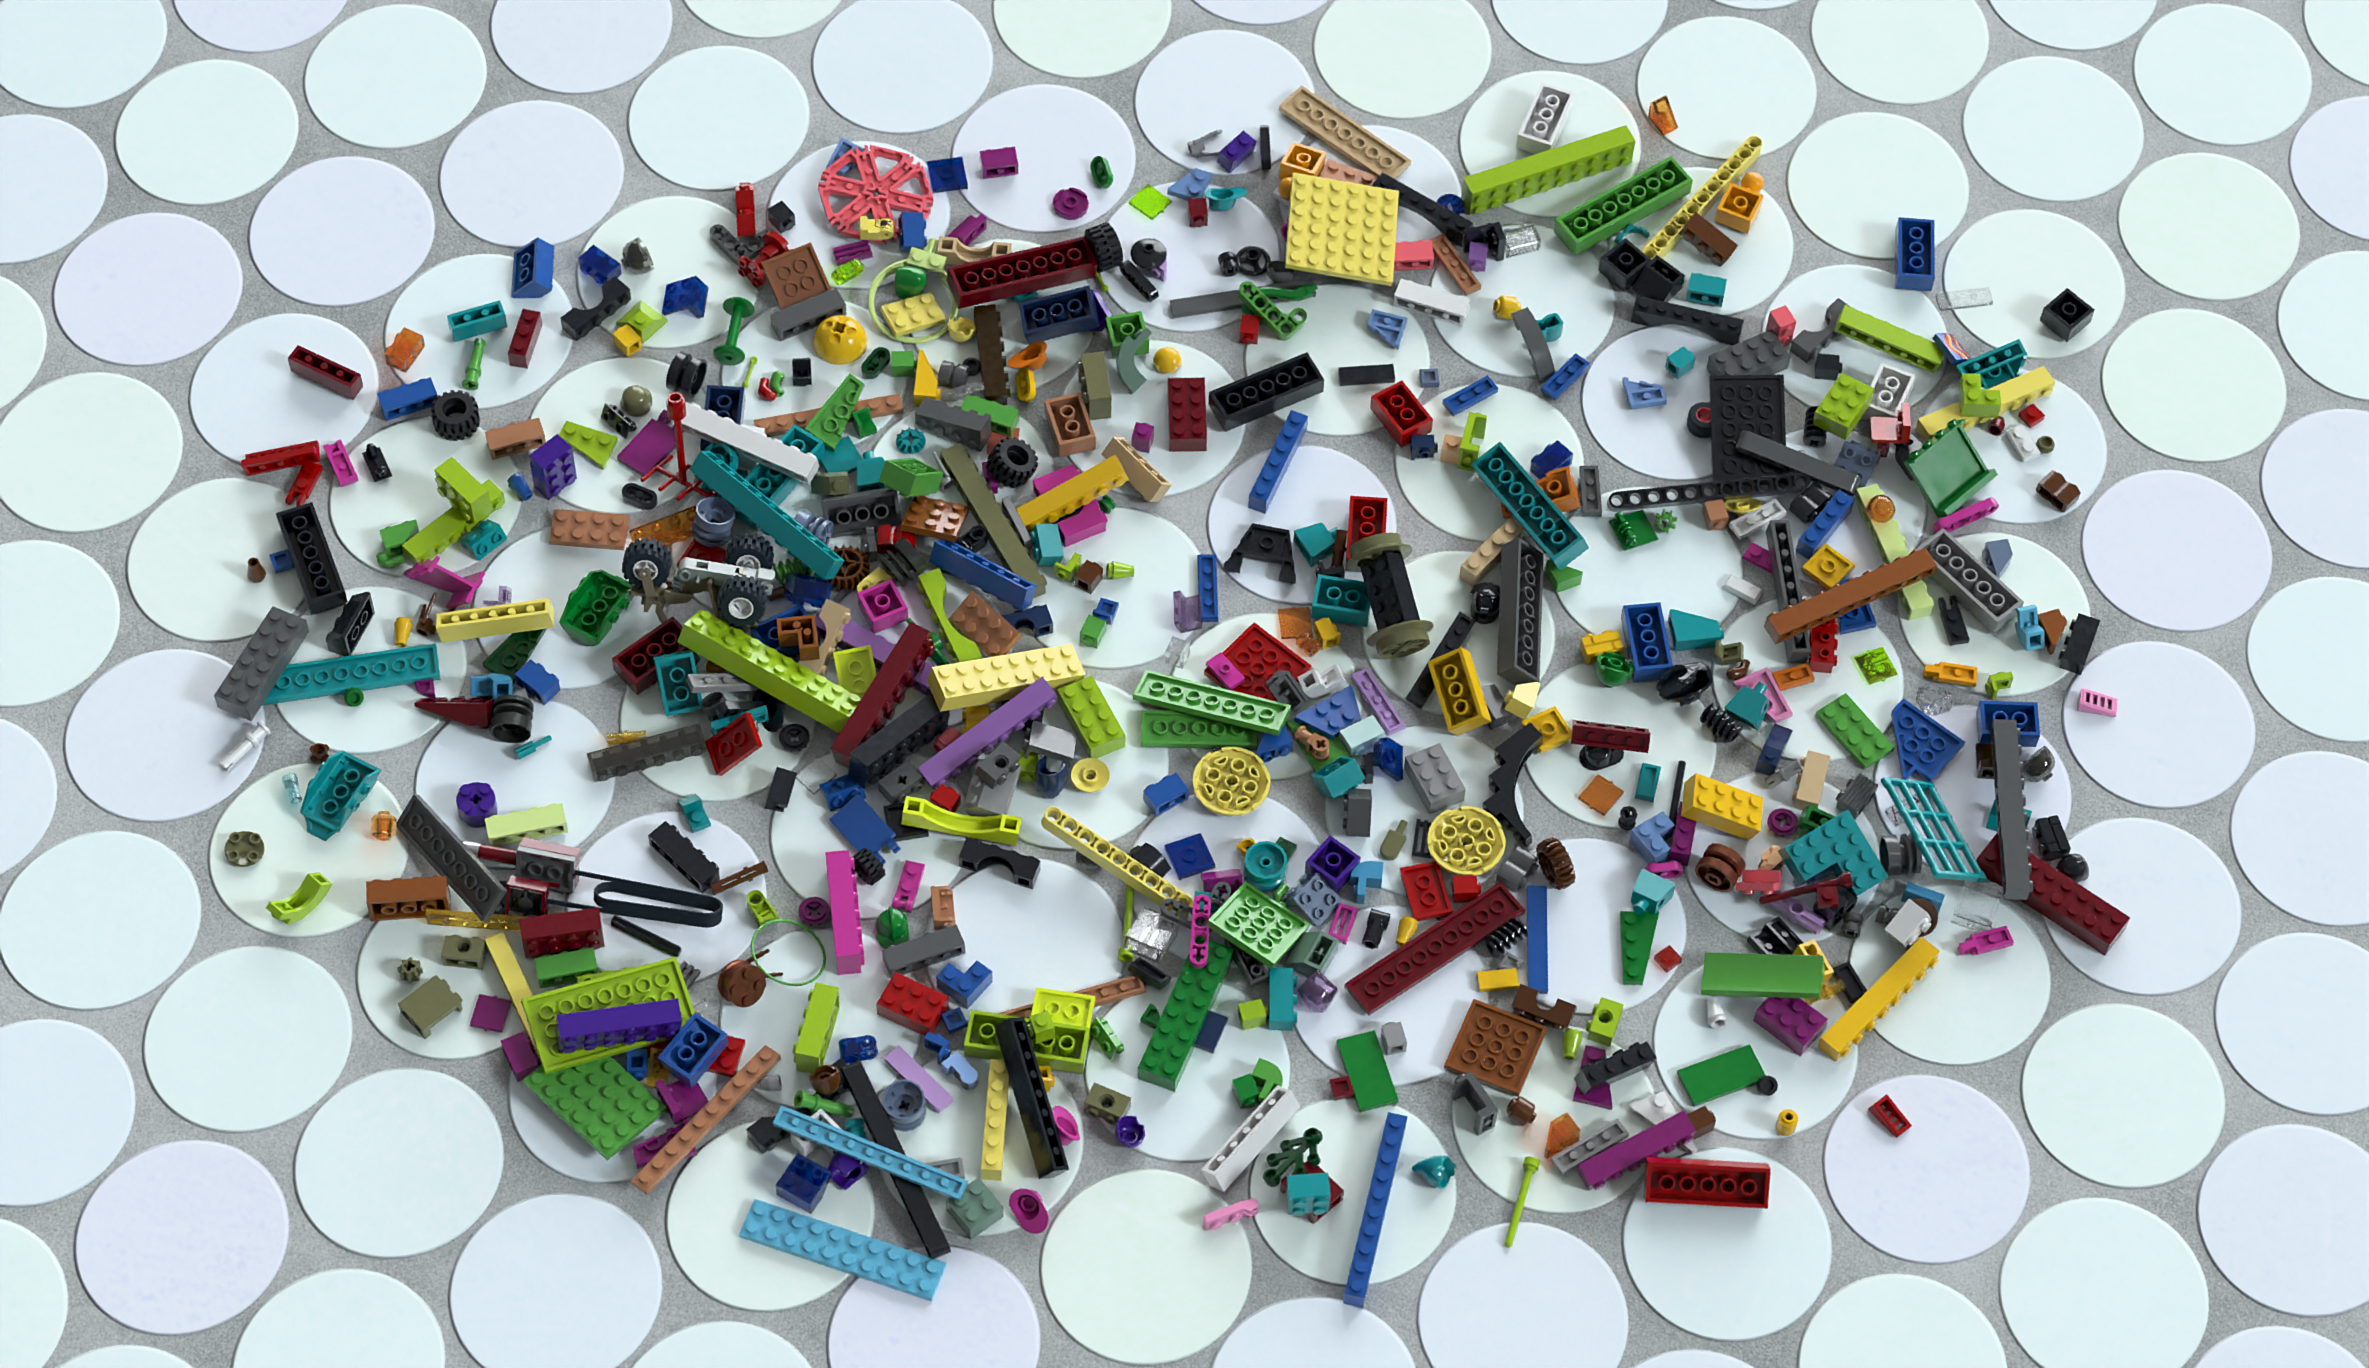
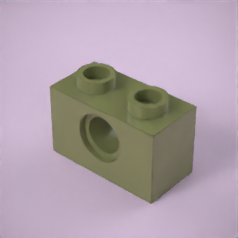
M445 935L441 953L443 966L482 970L487 951L485 940L479 937L466 938L460 935Z
M1095 1082L1084 1101V1111L1088 1115L1100 1117L1111 1125H1115L1119 1118L1127 1115L1131 1107V1097ZM1109 1104L1111 1107L1105 1108L1102 1105Z

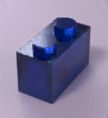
M594 244L578 258L580 270L584 274L590 275L598 284L604 285L614 276L618 278L622 274L620 263Z
M1558 440L1553 444L1550 443L1542 453L1536 454L1531 459L1530 472L1537 478L1542 479L1551 470L1570 466L1574 453Z

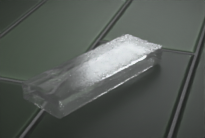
M1989 287L1936 293L1935 296L1939 311L1993 305V298Z

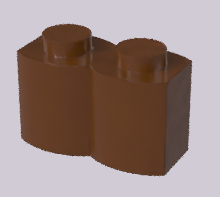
M2054 470L2049 472L2036 487V491L2041 497L2050 501L2054 507L2064 513L2079 499L2081 494L2075 484L2067 482L2061 473Z

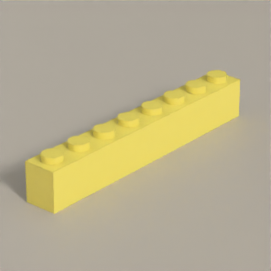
M2042 366L1987 390H2000L2001 408L1998 416H2002L2005 412L2016 410L2021 405L2030 404L2040 397L2049 396L2053 392L2055 381L2047 369ZM1957 402L1919 418L1916 431L1925 442L1935 437L1934 434L1941 429H1945L1947 427L1946 424L1953 419H1965L1966 422L1961 426L1964 430H1969L1974 425L1985 423L1991 418L1960 417V403Z

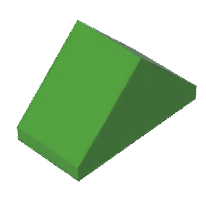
M1547 560L1545 574L1556 593L1581 584L1583 571L1568 566L1559 571L1550 560Z

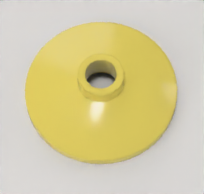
M1754 498L1727 500L1724 502L1726 510L1737 513L1738 516H1743L1759 509L1761 502Z
M1096 758L1082 759L1071 770L1072 783L1083 792H1098L1109 782L1110 772L1107 765Z

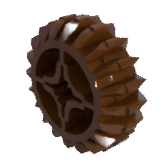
M843 544L841 548H838L835 545L833 551L845 561L834 579H825L824 584L826 586L830 585L831 590L837 588L838 593L841 589H844L846 593L848 589L854 592L855 587L870 574L869 559L865 556L864 551L860 552L858 547L853 549L852 545L846 548Z
M1552 837L1537 844L1536 856L1538 857V863L1550 885L1555 889L1561 890L1575 883L1574 865L1562 842Z

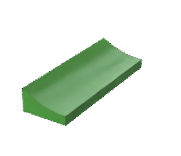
M1705 952L1700 989L1701 995L1820 999L1825 973L1823 956Z

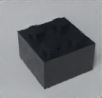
M1625 238L1600 257L1598 271L1625 292L1634 285L1644 267L1652 259Z
M2066 288L2043 308L2039 321L2068 342L2091 322L2095 309L2070 289Z

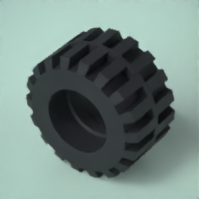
M1105 222L1085 230L1084 236L1098 264L1097 270L1099 272L1123 264L1121 243L1114 228L1109 223Z
M450 390V393L444 392L443 396L439 395L436 397L437 401L432 403L431 415L435 431L441 437L445 436L447 440L452 438L453 441H457L459 438L464 440L466 436L469 438L472 436V432L475 433L477 431V427L480 425V416L477 402L473 396H470L468 392L463 393L462 390H458V392ZM453 413H463L462 416L457 418L448 417Z
M1011 437L1003 438L997 443L987 458L988 471L992 473L991 476L996 478L999 484L1002 483L1005 487L1019 488L1025 485L1036 471L1038 457L1035 455V450L1031 449V445H1027L1024 440H1019L1017 437L1013 439Z

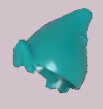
M1438 1155L1413 1165L1412 1171L1419 1173L1432 1186L1444 1189L1448 1185L1451 1176L1455 1174L1456 1164L1452 1162L1449 1156Z

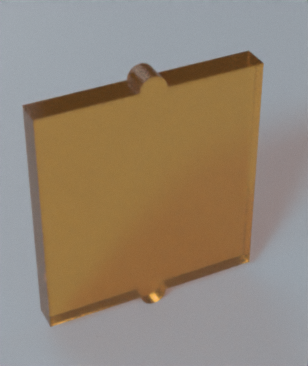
M1293 606L1292 608L1278 609L1281 639L1295 638L1298 640L1299 638L1313 637L1309 607L1295 608Z
M1598 774L1578 799L1587 804L1590 809H1594L1605 816L1624 794V791L1615 786L1613 781L1609 782Z

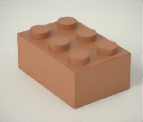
M1080 392L1044 400L1045 416L1059 457L1095 449L1096 437Z

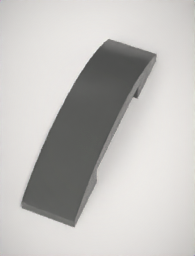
M1528 307L1511 313L1517 331L1520 330L1534 363L1532 367L1538 382L1552 377L1555 374L1553 360L1535 317Z

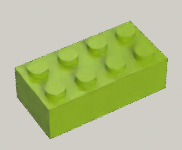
M1092 675L1057 689V702L1089 758L1097 759L1125 747L1126 735Z
M816 982L814 989L809 991L808 1001L810 1003L808 1007L804 1008L803 1018L805 1020L799 1026L798 1036L800 1037L798 1042L794 1043L792 1051L795 1054L793 1062L796 1063L797 1071L814 1074L815 1070L824 1064L840 1009L839 987Z

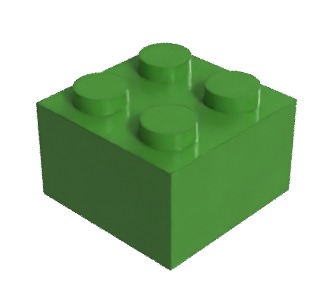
M1141 311L1105 317V331L1113 359H1116L1118 349L1127 336L1134 340L1133 335L1140 328L1142 330L1146 329ZM1149 338L1137 348L1135 355L1149 353Z

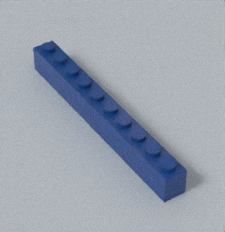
M1391 1112L1387 1114L1346 1284L1343 1304L1360 1308L1364 1307L1408 1116Z

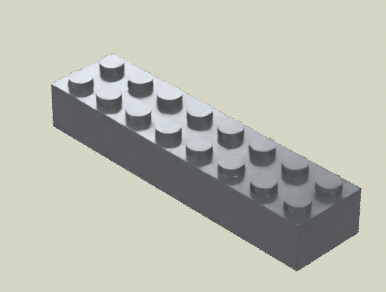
M1521 538L1502 545L1497 675L1515 686L1533 682L1539 683L1544 553Z

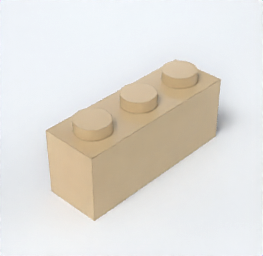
M1808 750L1806 757L1802 756L1800 765H1803L1804 770L1802 773H1798L1796 784H1799V787L1794 789L1792 800L1795 801V809L1803 810V808L1809 805L1818 808L1829 765V755Z

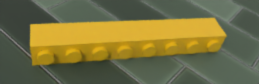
M1921 936L1820 1038L1818 1047L1835 1061L1841 1056L1843 1058L1846 1057L1851 1050L1850 1047L1853 1044H1859L1864 1037L1863 1034L1866 1031L1870 1032L1875 1027L1876 1021L1879 1018L1882 1020L1888 1014V1009L1891 1006L1895 1007L1900 1002L1901 996L1904 993L1908 994L1914 987L1913 984L1917 980L1920 982L1925 977L1926 971L1929 968L1933 969L1937 965L1940 951Z

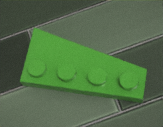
M849 373L808 423L805 431L822 440L825 446L835 452L864 389V383Z

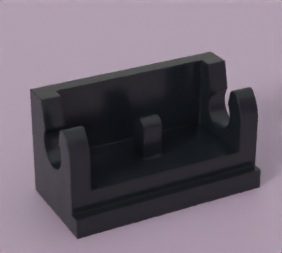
M776 767L765 809L784 812V809L788 807L797 776L796 772Z

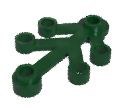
M1309 1128L1303 1133V1137L1282 1141L1280 1143L1282 1152L1269 1154L1266 1161L1270 1167L1277 1166L1281 1160L1285 1161L1277 1169L1272 1168L1264 1172L1263 1179L1266 1185L1270 1187L1278 1186L1281 1176L1294 1162V1175L1307 1174L1304 1168V1152L1308 1148L1309 1155L1307 1160L1310 1166L1319 1165L1321 1159L1317 1154V1145L1323 1139L1321 1131L1317 1128Z

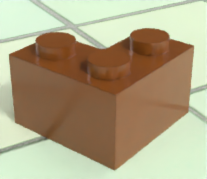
M815 615L776 619L780 647L799 645L801 661L820 659Z

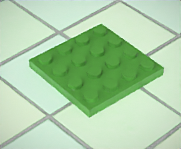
M1245 881L1208 920L1206 926L1272 969L1300 939L1302 934L1308 930L1310 923Z

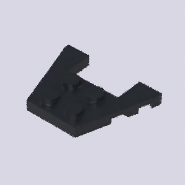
M1252 523L1240 540L1237 548L1233 550L1230 558L1223 566L1225 571L1240 573L1244 557L1282 564L1279 581L1295 584L1296 574L1289 530Z

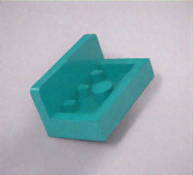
M487 519L481 522L475 530L467 533L459 542L463 548L472 551L476 559L480 561L506 541L507 537L500 524Z

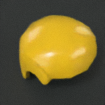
M1172 347L1159 349L1153 357L1154 367L1160 373H1174L1179 366H1182L1179 352Z

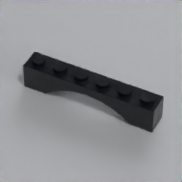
M1381 173L1373 183V187L1399 191L1398 206L1421 215L1442 234H1445L1449 241L1463 247L1465 229L1473 227V222L1389 175Z
M1636 296L1631 317V323L1644 326L1676 324L1694 328L1708 334L1719 343L1732 346L1739 343L1744 322L1743 319L1642 296Z
M842 1058L831 1065L837 1067L840 1072V1085L831 1094H819L822 1099L836 1102L843 1093L849 1092L840 1069L848 1064ZM804 1107L795 1110L809 1117L816 1113ZM776 1116L762 1117L746 1129L747 1138L762 1154L772 1151L777 1146V1143L790 1137V1132L773 1126Z

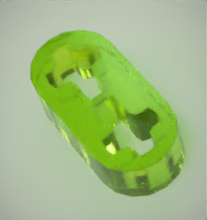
M854 259L834 270L831 274V279L836 285H842L859 276L865 267L859 259Z

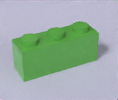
M967 394L961 405L963 411L975 410L981 416H984L985 413L990 414L991 432L1007 437H1012L1019 422L1018 409L998 404L995 401H988L979 396Z
M584 947L572 952L563 951L551 956L542 955L534 959L540 989L577 982V976H582L585 973H598L594 947Z

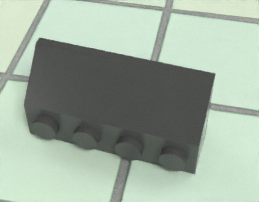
M879 488L821 498L823 517L825 520L832 521L834 525L831 538L866 533V527L874 526V531H878V526L891 524L893 526H901L902 523L897 490Z

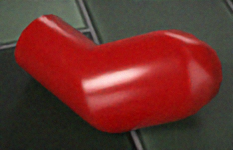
M763 377L760 379L758 395L764 400L772 402L775 400L776 394L768 388L769 379Z

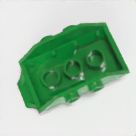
M603 570L590 571L586 577L581 579L576 590H572L569 594L567 604L559 621L561 627L570 637L588 646L598 645L611 630L612 624L617 622L621 612L628 608L630 601L635 596L631 595L632 585L627 580L619 576H613Z

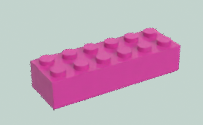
M849 850L825 852L837 974L861 973V965H865L854 857H850Z

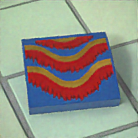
M1936 333L1933 336L1934 342L1953 365L1972 359L1952 334Z

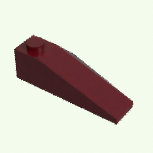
M465 696L451 698L449 701L447 697L422 698L416 701L414 706L468 726H477V729H487L491 725V719L493 718L494 700L491 696H476L470 699H466Z

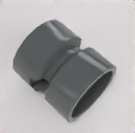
M943 360L938 373V384L947 386L952 384L955 388L964 389L968 380L969 366L962 364L955 366L954 362Z
M721 692L711 693L701 702V707L710 722L720 719L715 710L716 705L727 701Z

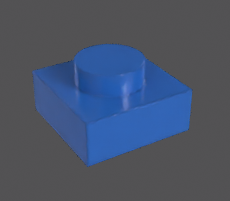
M288 549L269 555L276 574L294 568Z
M960 1007L941 1014L949 1034L968 1027Z

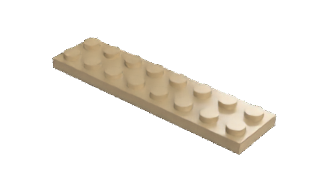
M1302 85L1279 106V111L1371 174L1379 177L1383 172L1397 179L1411 165L1412 160Z

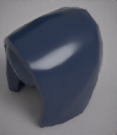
M1044 756L1036 765L1035 786L1043 797L1054 799L1061 793L1069 779V767L1067 763H1063L1059 772H1051L1046 767L1047 757Z

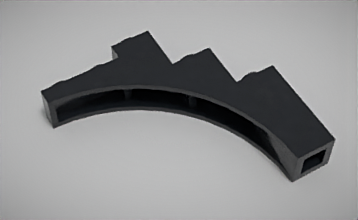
M1531 722L1494 749V760L1500 768L1488 776V786L1494 795L1483 802V810L1493 815L1498 822L1501 821L1503 827L1507 830L1510 829L1515 840L1519 844L1522 843L1525 847L1532 843V835L1525 827L1517 811L1515 788L1523 765L1532 753L1543 744V735Z

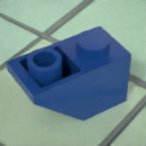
M1285 725L1279 736L1264 733L1256 751V755L1264 763L1279 756H1287L1292 752L1293 741Z

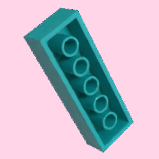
M795 424L780 439L789 447L792 445L805 454L811 453L815 455L818 462L825 454L824 442ZM759 463L745 478V480L778 507L801 482ZM735 510V518L756 531L760 528L758 525L749 522L746 515Z

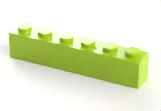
M1847 305L1840 312L1834 331L1934 374L1941 365L1944 353L1935 342Z
M488 479L482 485L489 491L492 507L490 514H492L495 510L502 508L505 504L504 492ZM451 507L402 545L404 556L414 565L417 562L422 564L426 559L432 560L438 554L443 553L452 543H456L465 533L472 531L477 524H474L471 520L467 521L458 508L454 509ZM487 515L481 521L486 520L489 517V515Z

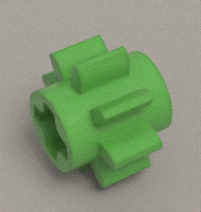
M1663 509L1661 514L1656 513L1655 517L1659 520H1655L1654 525H1658L1659 532L1665 530L1668 533L1670 528L1675 529L1676 525L1672 522H1676L1677 517L1672 516V510L1665 512V509ZM1666 519L1669 520L1668 522H1665V523L1662 522V520H1666Z

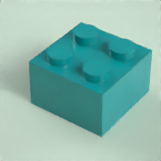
M1340 756L1310 775L1319 793L1322 796L1333 799L1341 798L1345 795V791L1350 788H1357L1361 785V781L1366 779L1355 758Z
M1328 1173L1287 1175L1286 1201L1288 1214L1301 1216L1305 1213L1320 1215L1329 1212L1330 1186Z

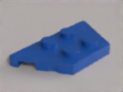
M1349 685L1295 715L1294 721L1298 724L1301 721L1309 725L1310 730L1319 732L1328 739L1332 740L1339 736L1340 730L1361 721L1353 687Z

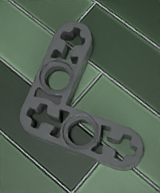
M716 224L710 228V238L738 265L737 260L740 256L748 257L751 260L759 256V252L765 247L762 240L763 236L768 231L772 233L775 230L766 228L741 244L724 226ZM727 242H732L734 244V246L730 248L725 247L724 245ZM753 244H758L760 246L758 249L755 250L750 248V246Z
M1219 882L1214 886L1209 896L1211 904H1216L1220 908L1229 899L1231 894L1229 884ZM1224 888L1225 893H1223L1221 899L1218 900V890ZM1169 898L1164 900L1160 909L1161 914L1165 918L1191 929L1192 920L1185 921L1182 918V914L1185 912L1192 914L1193 908L1175 899ZM1169 905H1172L1173 910L1167 912V907ZM1180 908L1181 911L1179 913V917H1177L1176 914L1178 912V909ZM1210 912V918H1211L1215 913ZM1200 918L1195 923L1197 926L1202 927L1205 920Z

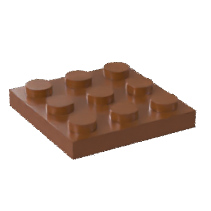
M811 242L760 263L780 310L806 301L810 297L823 294L825 291L832 290Z
M914 496L901 523L900 531L956 542L969 513V506L946 502L941 499H931L925 496Z

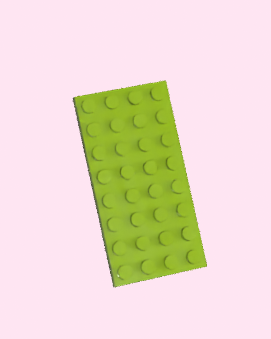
M676 957L521 999L545 1074L670 1040L663 1037L657 1038L652 1042L642 1040L636 1041V1043L631 1045L621 1043L610 1048L600 1046L593 1050L577 1049L573 1053L559 1052L555 1033L557 1015L677 998L682 1018L681 1028L695 1013Z

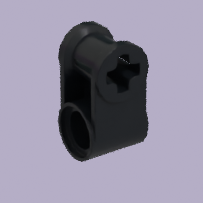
M980 525L973 526L965 534L959 536L955 543L977 553L987 545L986 529Z

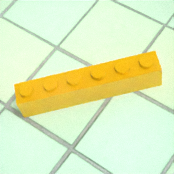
M1113 455L1020 506L1016 510L1030 533L1036 524L1054 523L1064 515L1073 513L1075 509L1089 504L1095 498L1107 494L1108 491L1116 487L1122 486L1129 479L1116 455Z

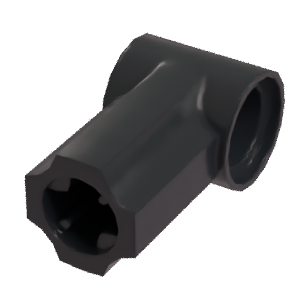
M1371 909L1362 944L1366 948L1374 949L1379 947L1383 932L1388 927L1391 914Z

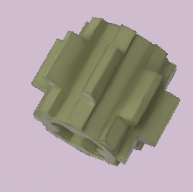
M412 957L407 960H401L402 964H400V967H397L400 979L407 980L409 984L412 981H419V976L423 974L420 961L412 960Z

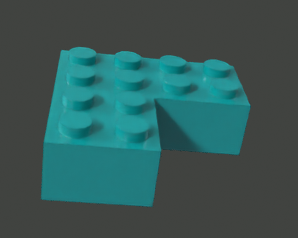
M1849 810L1842 812L1778 851L1798 885L1830 867L1836 878H1839L1838 876L1842 875V873L1850 871L1853 887L1847 889L1855 896H1858L1889 877Z

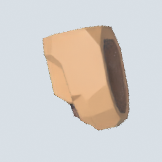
M1773 845L1761 855L1758 870H1780L1785 864L1778 853L1781 848Z

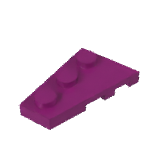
M689 1118L683 1120L682 1124L675 1128L672 1126L666 1129L664 1134L658 1137L653 1136L633 1147L637 1169L645 1167L689 1122ZM694 1147L684 1158L696 1156V1147Z

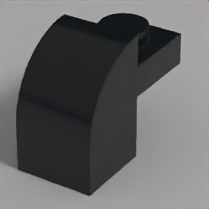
M1145 842L1142 846L1137 845L1128 854L1162 878L1172 869L1165 857L1149 843Z

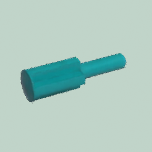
M548 735L534 743L530 741L514 749V754L520 760L535 752L537 747L551 741L552 737Z

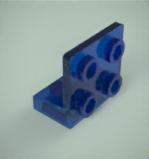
M697 276L667 284L662 314L666 316L688 309L698 319L704 317L709 287Z

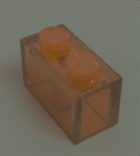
M404 327L400 333L396 334L392 345L388 346L385 350L387 365L406 373L425 347L423 335Z

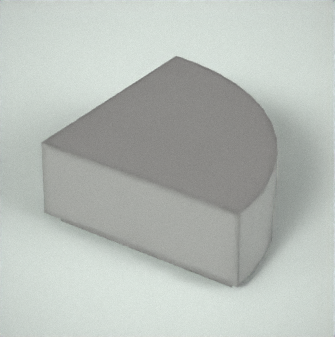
M1506 952L1497 966V970L1512 968L1518 970L1524 964V960Z

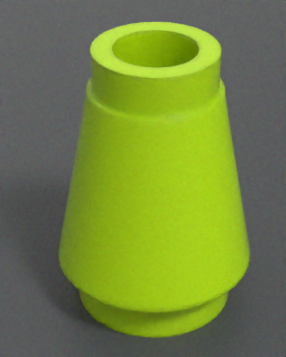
M1112 561L1106 565V577L1111 578V580L1134 577V566Z
M1576 1029L1565 1030V1033H1563V1058L1575 1059L1582 1040L1581 1031Z

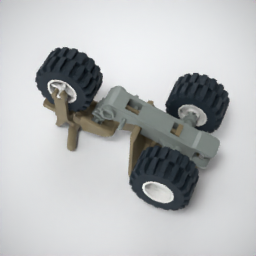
M749 532L745 533V535L739 534L737 538L734 537L731 543L729 542L725 564L685 557L680 560L678 572H675L672 581H668L667 578L669 577L672 563L671 552L668 551L666 545H662L660 540L656 542L655 538L648 540L647 537H643L642 540L638 538L634 543L631 542L626 548L622 562V573H624L625 580L629 579L628 583L632 585L631 595L642 596L641 605H644V612H648L652 604L656 605L655 612L661 623L667 620L663 611L665 603L668 605L688 603L693 598L694 593L707 591L710 594L715 617L726 621L728 624H734L735 627L742 625V628L747 626L758 628V622L765 613L767 596L772 594L773 585L765 582L774 581L775 571L772 570L774 549L770 546L768 540L765 541V537L762 535L758 537L757 533L750 535Z

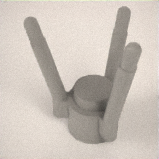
M1215 130L1199 139L1188 142L1187 145L1191 156L1196 155L1197 158L1219 156L1220 151L1202 152L1205 150L1203 142L1222 133L1223 130Z
M932 452L939 468L944 472L939 487L942 490H946L953 485L954 480L946 471L936 452Z

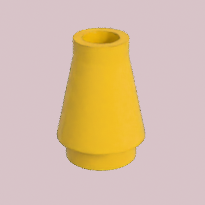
M406 617L396 618L394 622L396 646H406L413 627L411 619Z
M1403 916L1399 920L1397 939L1395 941L1397 945L1403 946L1409 942L1418 928L1417 920L1409 916Z

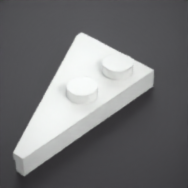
M1665 1091L1633 1103L1629 1107L1631 1112L1638 1113L1645 1118V1122L1653 1126L1677 1114ZM1693 1141L1685 1145L1680 1143V1147L1692 1154L1696 1153L1697 1148Z

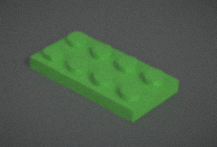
M1847 693L1816 711L1815 716L1864 770L1894 751L1895 747Z

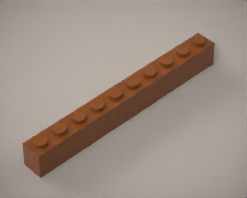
M1926 548L1916 549L1905 557L1900 556L1889 564L1884 563L1880 565L1876 570H1868L1860 577H1852L1842 585L1836 584L1826 592L1820 591L1810 599L1805 598L1794 606L1789 605L1785 607L1783 611L1769 614L1763 627L1776 645L1933 575L1937 564Z

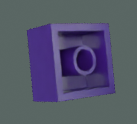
M1330 835L1307 859L1304 873L1318 872L1337 894L1351 878V873L1355 866L1360 863L1361 857Z

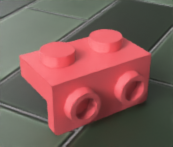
M1744 870L1742 882H1736V890H1743V894H1755V891H1761V894H1773V891L1781 890V871Z

